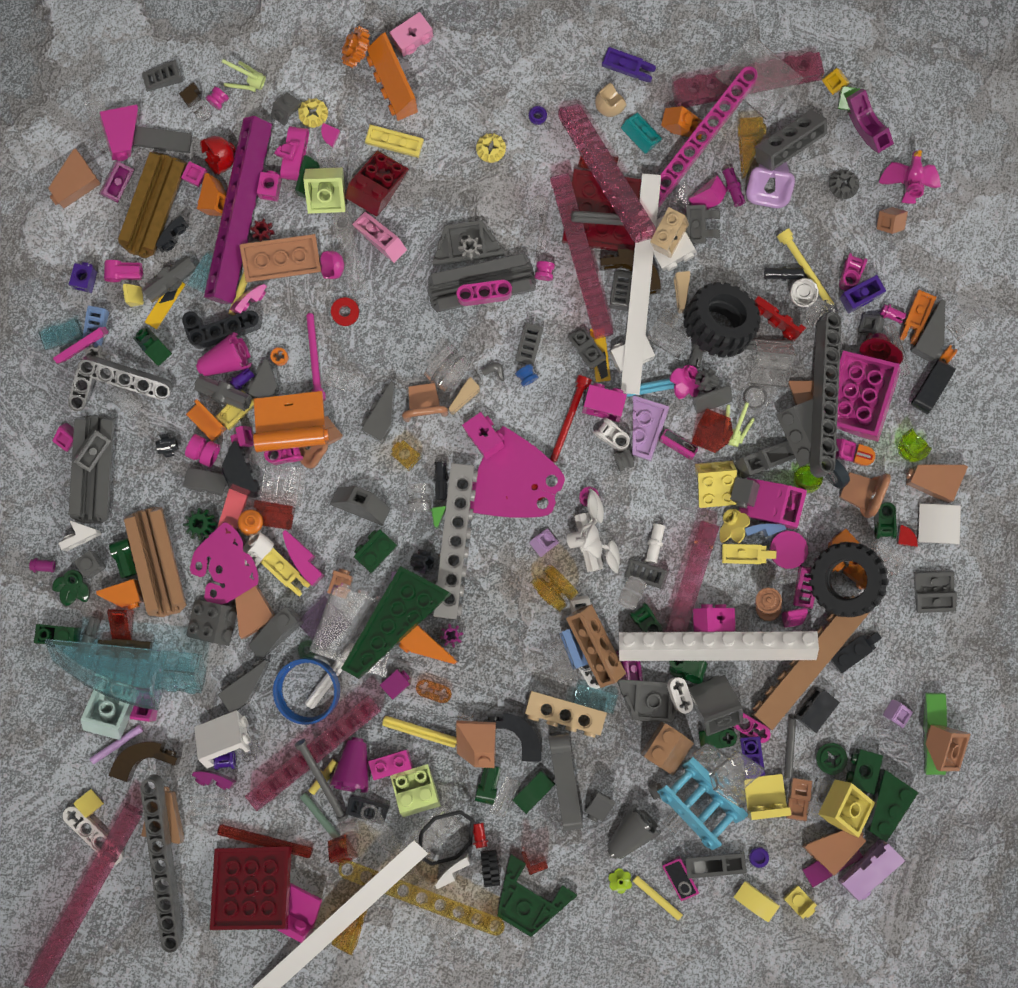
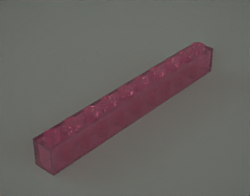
M125 802L30 970L24 986L29 988L46 987L141 819L142 810Z

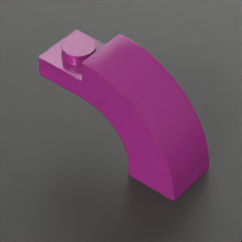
M860 89L846 98L851 110L848 112L850 119L861 138L872 150L880 153L894 144L889 127L883 125L876 117L865 89Z

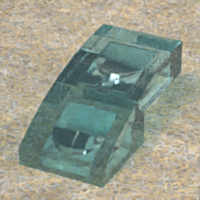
M205 254L187 284L202 293H205L212 255Z
M578 684L573 703L613 714L618 695Z

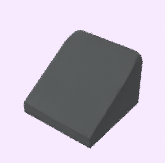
M863 313L858 332L867 335L869 333H882L885 320L880 315Z

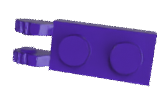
M608 47L602 62V67L645 82H651L652 77L639 71L640 68L649 72L656 70L654 64Z

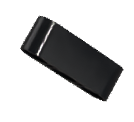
M938 359L913 398L911 405L928 415L953 376L956 368Z

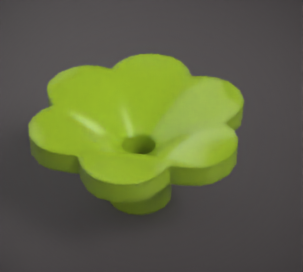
M617 868L614 873L609 874L608 879L611 890H617L619 894H623L626 889L632 887L631 874L628 871L624 872L623 869Z

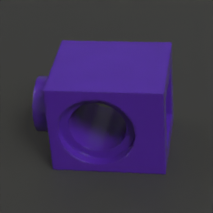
M74 263L68 285L75 290L92 293L98 272L89 263ZM87 273V277L84 280H80L81 275Z

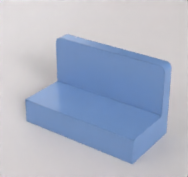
M568 629L559 633L573 670L588 665L572 630Z

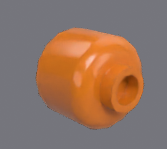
M245 510L238 518V529L244 535H256L263 526L261 514L256 510Z

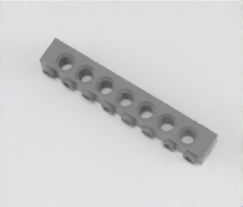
M451 463L437 586L453 594L455 601L450 605L443 601L434 610L433 617L457 620L458 616L462 615L463 604H459L460 596L464 597L465 585H461L462 577L466 578L467 566H464V558H468L469 554L466 540L471 537V528H468V522L473 519V509H470L471 501H475L476 490H472L473 482H477L478 471H474L475 467L473 465ZM465 480L468 482V487L463 490L457 487L458 482ZM458 499H464L466 505L464 508L459 509L455 506V502ZM462 518L464 520L463 526L460 528L454 527V519ZM453 537L461 538L460 546L454 547L451 545ZM451 556L459 557L458 565L451 566L449 558ZM455 575L457 577L456 584L448 585L446 582L447 577Z

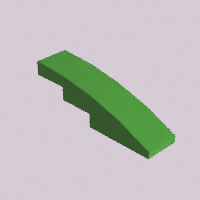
M925 693L923 730L925 732L923 748L925 752L924 772L926 775H946V771H938L925 744L927 740L926 734L931 725L947 727L946 694Z

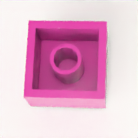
M598 383L589 385L582 413L603 419L606 417L611 421L619 423L627 394H624L623 390L612 388V390L605 389L604 385Z

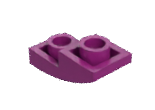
M198 770L192 774L196 778L195 781L202 786L211 785L215 780L217 781L215 784L218 787L226 790V788H233L236 783L234 779L213 771Z

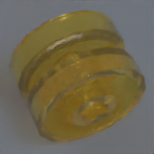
M549 563L543 569V575L549 581L546 582L541 576H536L530 583L538 591L537 593L560 613L567 606L565 600L560 595L562 594L568 600H573L579 592Z

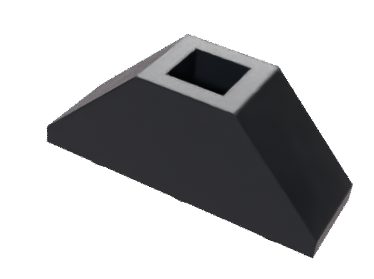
M233 441L222 464V473L229 489L252 498H257L258 490H260L258 481L256 479L253 480L251 473H253L252 467L249 462H245L244 456L246 455L243 447L238 446L237 441Z

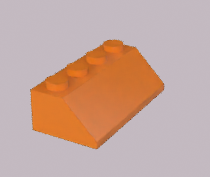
M386 32L382 33L367 48L368 56H366L369 67H374V78L383 87L380 91L384 100L388 99L390 103L388 109L391 115H395L397 121L418 112L416 98Z

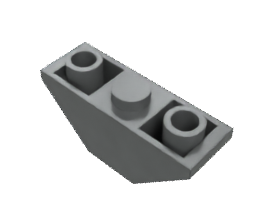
M357 486L338 487L330 502V505L381 526H383L390 512V508L374 493Z

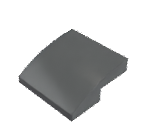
M953 570L914 572L917 613L956 611L957 592L954 591L955 572Z

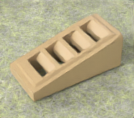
M690 271L676 272L673 278L679 314L683 313L686 307Z
M471 377L467 379L450 405L449 413L451 415H454L480 392L479 385Z

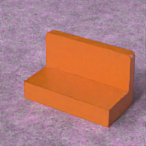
M196 399L194 401L196 405L186 415L214 442L227 428Z

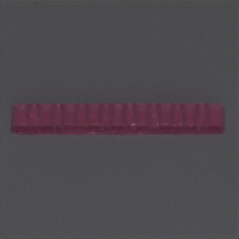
M580 104L560 107L558 116L562 125L632 240L639 243L652 239L656 231L653 222Z
M566 172L550 177L594 338L596 340L614 335L583 223L571 221V213L579 211L569 173Z

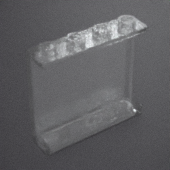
M341 583L338 586L334 584L309 651L344 663L382 597L376 595L374 599L369 597L370 593L359 589L358 592L351 590L352 586ZM391 650L368 672L386 678L388 670L385 669Z

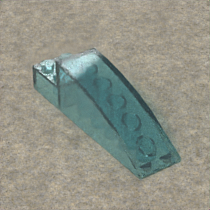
M51 639L45 640L54 663L85 686L127 704L159 710L163 690L168 692L181 691L188 694L202 693L206 669L202 654Z

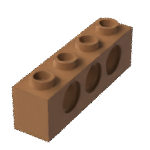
M592 604L576 610L566 618L600 688L614 684L621 679L626 672Z

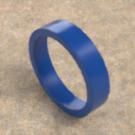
M310 657L297 659L285 665L277 674L273 685L274 702L280 713L294 723L302 725L317 723L329 716L336 708L340 698L339 679L334 670L322 660ZM312 663L319 665L329 674L333 682V701L330 707L318 716H300L293 712L284 700L282 692L284 679L288 672L299 664Z

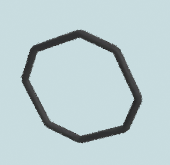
M462 810L434 816L420 831L418 845L422 847L423 833L436 820L461 814L470 821L469 841L456 856L433 862L426 857L422 860L434 866L458 859L472 844L474 819Z

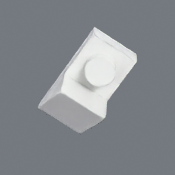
M70 521L76 535L70 534L63 538L64 541L60 542L59 545L61 550L69 551L102 534L101 531Z

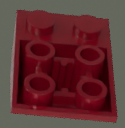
M377 150L348 183L345 198L377 217L389 203L409 168Z

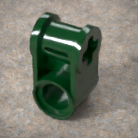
M890 502L882 503L875 515V539L880 537L896 539L897 537L896 507ZM883 506L889 509L888 516L882 514Z
M645 602L636 611L629 612L630 617L642 632H648L647 629L651 625L656 626L658 632H662L661 625Z
M669 661V671L672 676L696 684L702 683L708 666L706 661Z
M725 729L706 736L705 731L698 732L701 752L731 747L737 741V735L731 729ZM727 732L729 735L733 736V738L729 740V743H727L726 740L722 739V737L726 736Z

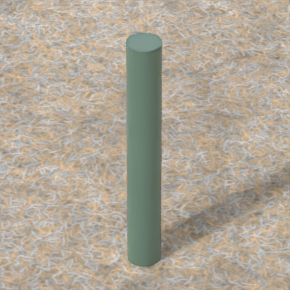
M304 793L300 799L333 840L338 843L342 839L341 835L307 793Z

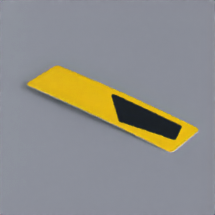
M182 282L178 289L167 292L158 299L145 320L146 324L158 329L185 287V283Z
M605 328L590 329L591 337L606 357L604 362L594 368L596 382L610 381Z

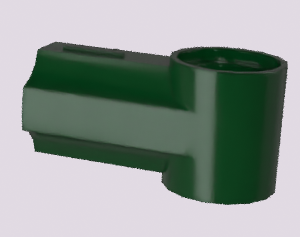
M125 538L109 543V550L113 559L116 560L120 577L123 579L136 575L137 572L129 539Z
M501 767L484 768L481 782L477 788L476 802L494 806Z

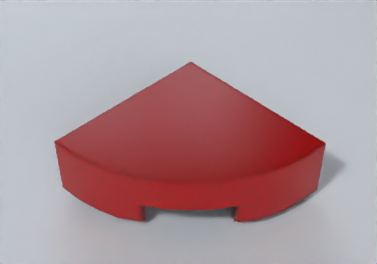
M899 525L897 544L918 547L914 532L904 525Z

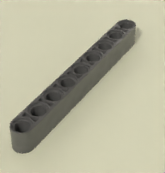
M830 312L819 319L816 330L810 471L817 478L833 472L836 461L842 323L841 317L836 312Z
M152 774L141 783L140 791L160 942L164 951L172 953L178 949L184 935L164 783L159 775ZM148 782L154 783L155 789H151ZM151 801L157 803L158 809L151 806ZM153 821L159 822L161 828L155 827ZM156 841L162 842L163 847H159ZM158 861H164L166 866H161ZM161 880H166L168 886L163 885ZM164 899L169 900L171 905H167ZM166 918L171 919L174 924H169ZM169 938H173L176 943L170 942Z

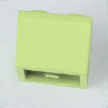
M428 764L390 776L402 817L441 806Z

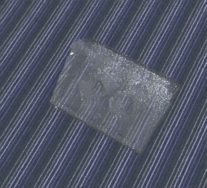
M445 802L399 848L403 851L413 841L418 844L420 831L434 816L454 811ZM457 815L436 820L423 833L422 848L428 853L425 856L426 858L432 854L430 850L434 846L439 848L446 841L444 837L449 832L454 834L461 827L459 825L461 819Z

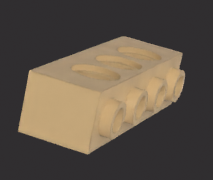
M530 691L524 712L528 715V719L538 722L539 718L547 720L546 724L558 727V723L566 725V730L576 732L577 729L583 730L584 735L595 738L596 734L601 736L607 714L603 711ZM544 704L551 706V712L548 715L541 713V707ZM563 709H567L570 712V717L567 720H561L560 712ZM581 715L588 716L589 722L585 726H581L578 722Z

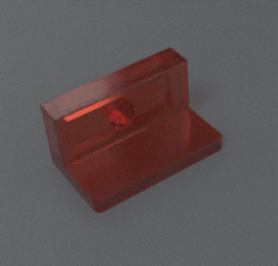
M259 500L254 501V508L263 518V526L285 530L292 529L295 507Z
M521 848L529 875L548 869L545 856L530 861L526 848Z

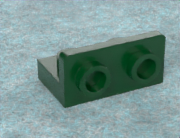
M381 529L378 531L374 530L367 537L369 541L365 545H359L354 551V558L371 574L398 547Z

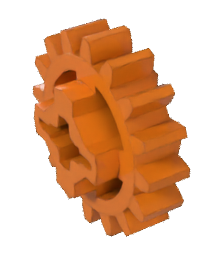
M358 26V28L355 27L354 32L352 31L351 34L347 35L345 44L342 47V54L344 55L341 59L343 64L353 68V66L356 67L357 62L360 63V60L364 59L369 47V30Z

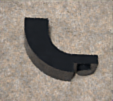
M503 713V720H499V717L488 716V720H483V722H496V729L510 730L518 736L522 745V761L541 762V744L538 735L526 720L510 713Z

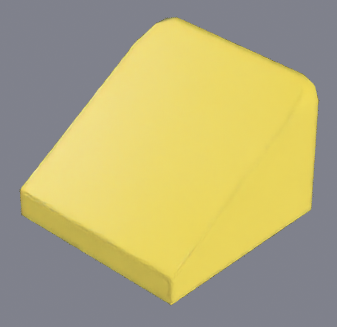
M123 284L125 302L130 307L143 305L142 288L136 285Z
M90 789L73 804L87 818L104 803Z

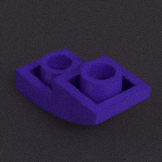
M760 736L740 738L745 778L765 776Z

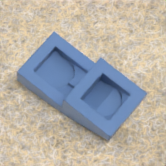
M781 524L755 525L745 528V537L763 531L766 538L785 530L786 527Z

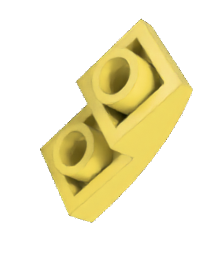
M747 881L742 884L733 897L767 922H770L780 907L766 894H762Z

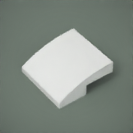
M920 504L918 542L960 545L961 506Z
M468 853L456 859L442 872L436 882V889L454 882L457 876L455 872L470 865L471 858Z

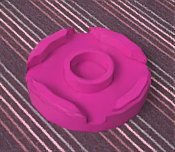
M794 531L781 532L770 543L769 550L777 551V558L772 559V561L781 568L793 569L799 567L807 558L808 545L799 533Z

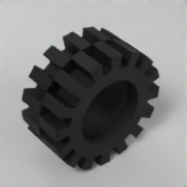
M496 849L480 851L484 887L500 886Z

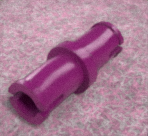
M733 167L725 169L722 173L727 183V192L731 194L734 207H739L746 203L740 189L742 187L741 183L738 182Z

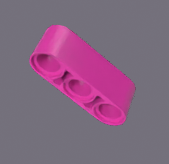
M289 126L286 143L290 141L299 142V147L293 162L282 159L281 179L298 180L303 157L306 155L309 129Z
M507 280L467 284L460 286L457 290V300L463 306L506 301L512 295V286ZM501 287H506L509 290L506 294L498 292ZM486 289L490 293L488 296L482 297L479 292ZM463 292H468L471 294V296L468 299H462L460 297V295Z

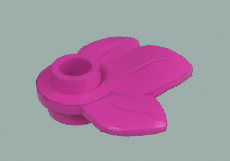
M685 365L682 369L677 368L671 373L670 381L675 384L674 393L678 399L685 398L688 394L694 398L697 397L699 385L695 384V377L698 373L696 367Z

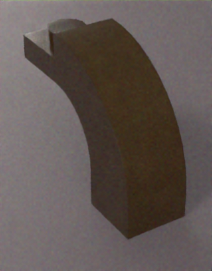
M618 249L617 257H614V255L603 256L599 261L600 271L627 269L633 272L635 251ZM653 263L649 295L660 294L661 291L659 274Z
M140 742L126 748L119 754L108 776L129 782L132 781L139 763L146 758H155L175 766L179 764L181 757L176 755L177 752L166 748L164 751L165 742Z

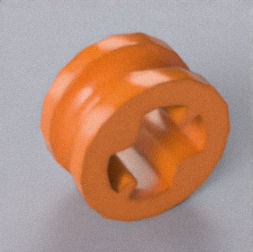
M949 345L940 356V359H945V362L949 363L958 350L952 349V345Z
M279 347L273 349L270 354L271 360L278 366L285 365L289 358L288 353ZM282 352L284 359L281 358L277 361L275 355H279Z

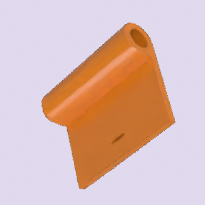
M322 391L254 399L256 433L253 435L256 452L326 445V441L330 440L329 430L325 429Z

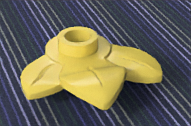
M729 509L723 515L724 524L720 528V541L724 543L729 538H732L735 542L740 543L745 537V527L750 524V519L745 513H740L736 509Z

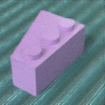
M878 839L863 855V858L858 860L838 882L858 901L864 900L877 885L882 883L905 860L888 843Z

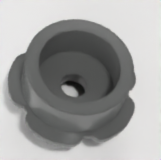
M655 781L648 785V790L654 800L658 798L661 800L660 794L657 791L662 786L660 783L656 784Z

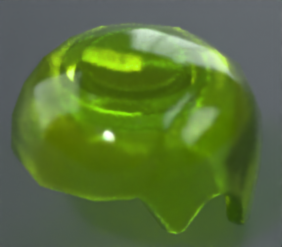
M810 465L798 467L796 472H794L793 480L795 487L807 490V493H813L822 485L823 477L817 478L813 476L810 471Z

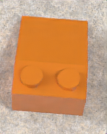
M418 625L398 644L406 653L410 651L451 664L458 662Z

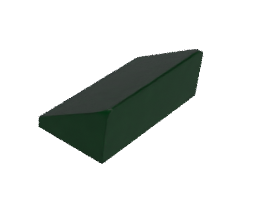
M307 155L303 157L295 187L297 195L306 198L303 180L305 169L320 168V164Z

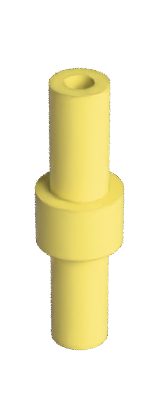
M334 759L331 760L324 771L321 770L326 781L330 779V774L338 764ZM317 780L308 790L313 795L320 788Z

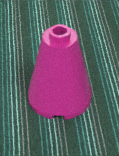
M237 333L228 335L197 359L196 368L198 372L204 376L250 368L252 362L248 363V358L251 356L242 338L238 339L236 337Z

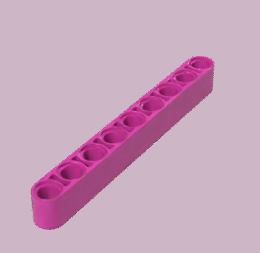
M748 66L741 70L661 173V182L668 179L671 181V185L663 187L660 182L658 207L662 205L754 87L757 81V71L755 68ZM746 74H751L754 78L751 81H746L743 77ZM734 89H739L742 94L734 96L731 92ZM727 104L730 109L726 112L721 111L720 106ZM715 119L718 121V125L711 127L708 125V121ZM703 134L706 136V140L699 142L696 140V137ZM691 149L695 154L692 157H687L684 152ZM676 164H680L683 167L680 172H675L672 168Z

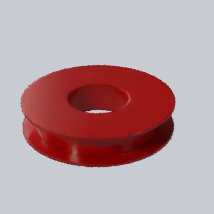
M339 298L331 307V316L338 325L350 326L359 317V307L351 298ZM343 307L350 309V314L346 317L340 315V310Z

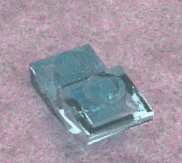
M73 319L60 326L54 325L39 332V336L44 350H50L83 338V332L79 321Z

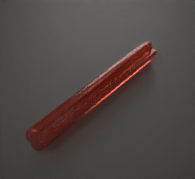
M223 824L219 825L217 834L220 836L262 847H292L291 854L304 858H310L313 852L312 847Z

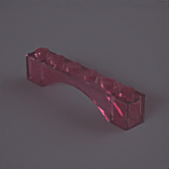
M705 521L698 523L684 574L664 632L687 631L720 526Z

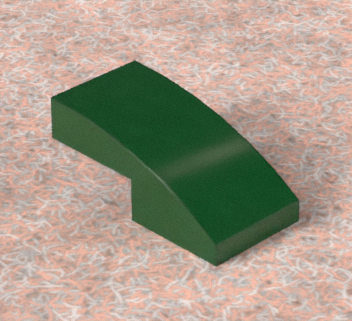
M541 770L512 801L527 814L551 790L555 783Z

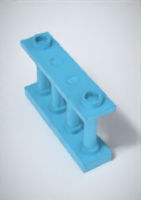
M693 756L681 765L685 769V773L672 787L669 788L666 785L657 792L660 794L662 801L669 804L702 839L703 845L714 850L722 845L717 838L732 821L738 823L744 820L749 814ZM690 778H693L699 787L683 803L676 793ZM704 792H707L712 798V802L697 818L690 810V807ZM718 807H721L726 816L710 832L703 823Z

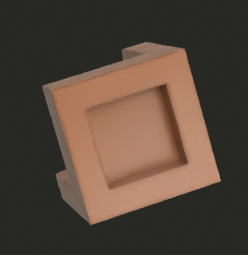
M894 207L879 211L877 229L891 234L904 230L908 211Z

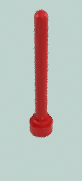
M578 375L576 378L575 387L577 389L550 457L553 463L558 460L582 394L591 384L592 380L585 376Z

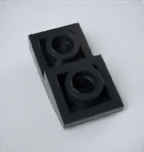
M182 216L176 218L158 239L156 246L162 253L172 250L175 244L178 243L174 236L183 234L186 228L189 227Z

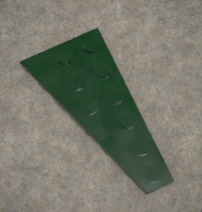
M400 566L341 669L360 679L447 599L451 593Z

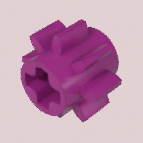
M448 624L449 629H441L444 632V636H441L440 639L446 640L444 646L452 643V647L455 648V642L462 643L459 636H462L464 633H458V625L453 629L451 624ZM455 631L456 640L451 639L449 641L447 633Z

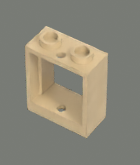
M668 207L650 241L654 250L671 258L689 226L687 217Z

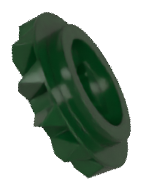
M828 743L818 749L816 762L822 772L835 775L842 772L847 765L846 751L840 745ZM828 752L833 756H837L834 759V765L831 762H824L829 758Z

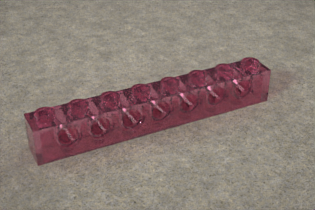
M806 52L802 56L795 57L791 55L782 60L771 59L763 64L752 63L748 65L756 69L757 81L747 95L821 80L824 75L820 52ZM737 66L728 71L717 70L709 75L698 74L689 79L685 77L677 79L672 85L675 106L687 108L718 101L730 86L725 81L733 82L745 67ZM798 66H803L805 70H800ZM779 70H786L788 74H782ZM766 73L769 75V78H764L761 74ZM751 74L744 75V77H749L751 80L754 78ZM712 84L715 86V89H709L706 85ZM695 88L697 92L692 93L688 89ZM734 89L731 92L734 96L742 94L739 89Z
M371 695L367 696L307 745L316 764L383 711ZM298 752L245 795L256 811L265 807L310 770L301 752Z

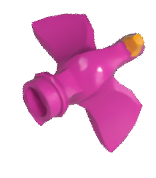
M916 150L912 153L910 166L891 162L879 179L880 184L903 183L905 185V193L902 202L908 204L916 203V198L924 194V185L931 188L941 187L935 165L922 166V150Z

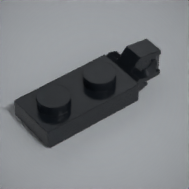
M874 632L870 636H867V634L860 635L840 649L831 661L840 674H842L873 652L876 648L874 644L882 639L878 632Z

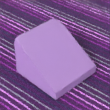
M548 528L529 542L540 557L559 544Z
M893 699L883 713V716L904 728L913 711Z

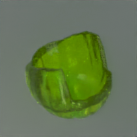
M913 428L904 433L898 442V453L908 462L921 461L932 450L927 442L915 433Z

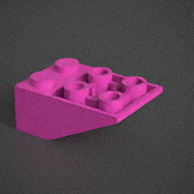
M747 478L758 483L760 487L755 506H747V509L739 508L740 513H745L749 518L785 525L789 529L794 530L798 528L807 490L785 484Z

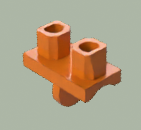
M850 561L849 566L843 570V574L853 580L858 589L865 590L867 574L864 568L858 563Z

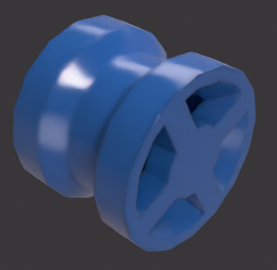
M531 364L515 373L520 378L522 387L533 383L539 378L533 372Z

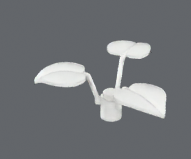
M588 489L590 492L587 507L593 520L588 525L579 528V531L567 534L568 546L570 548L582 546L581 549L589 552L595 558L601 557L602 548H604L608 565L615 573H618L620 565L619 549L614 541H609L608 546L603 545L600 541L598 529L595 526L597 522L602 523L603 504L597 493L592 489Z

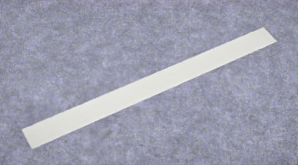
M642 174L621 390L627 394L640 395L654 248L650 241L656 231L661 175Z
M415 841L411 842L253 988H281L428 853Z

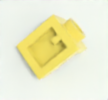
M798 885L783 898L802 919L810 917L815 912L814 908L817 905Z

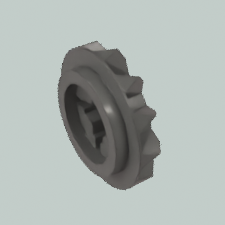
M840 169L830 178V191L837 198L849 199L857 193L859 179L849 169ZM849 179V183L847 184L849 187L844 186L840 189L842 184L840 180L846 181Z

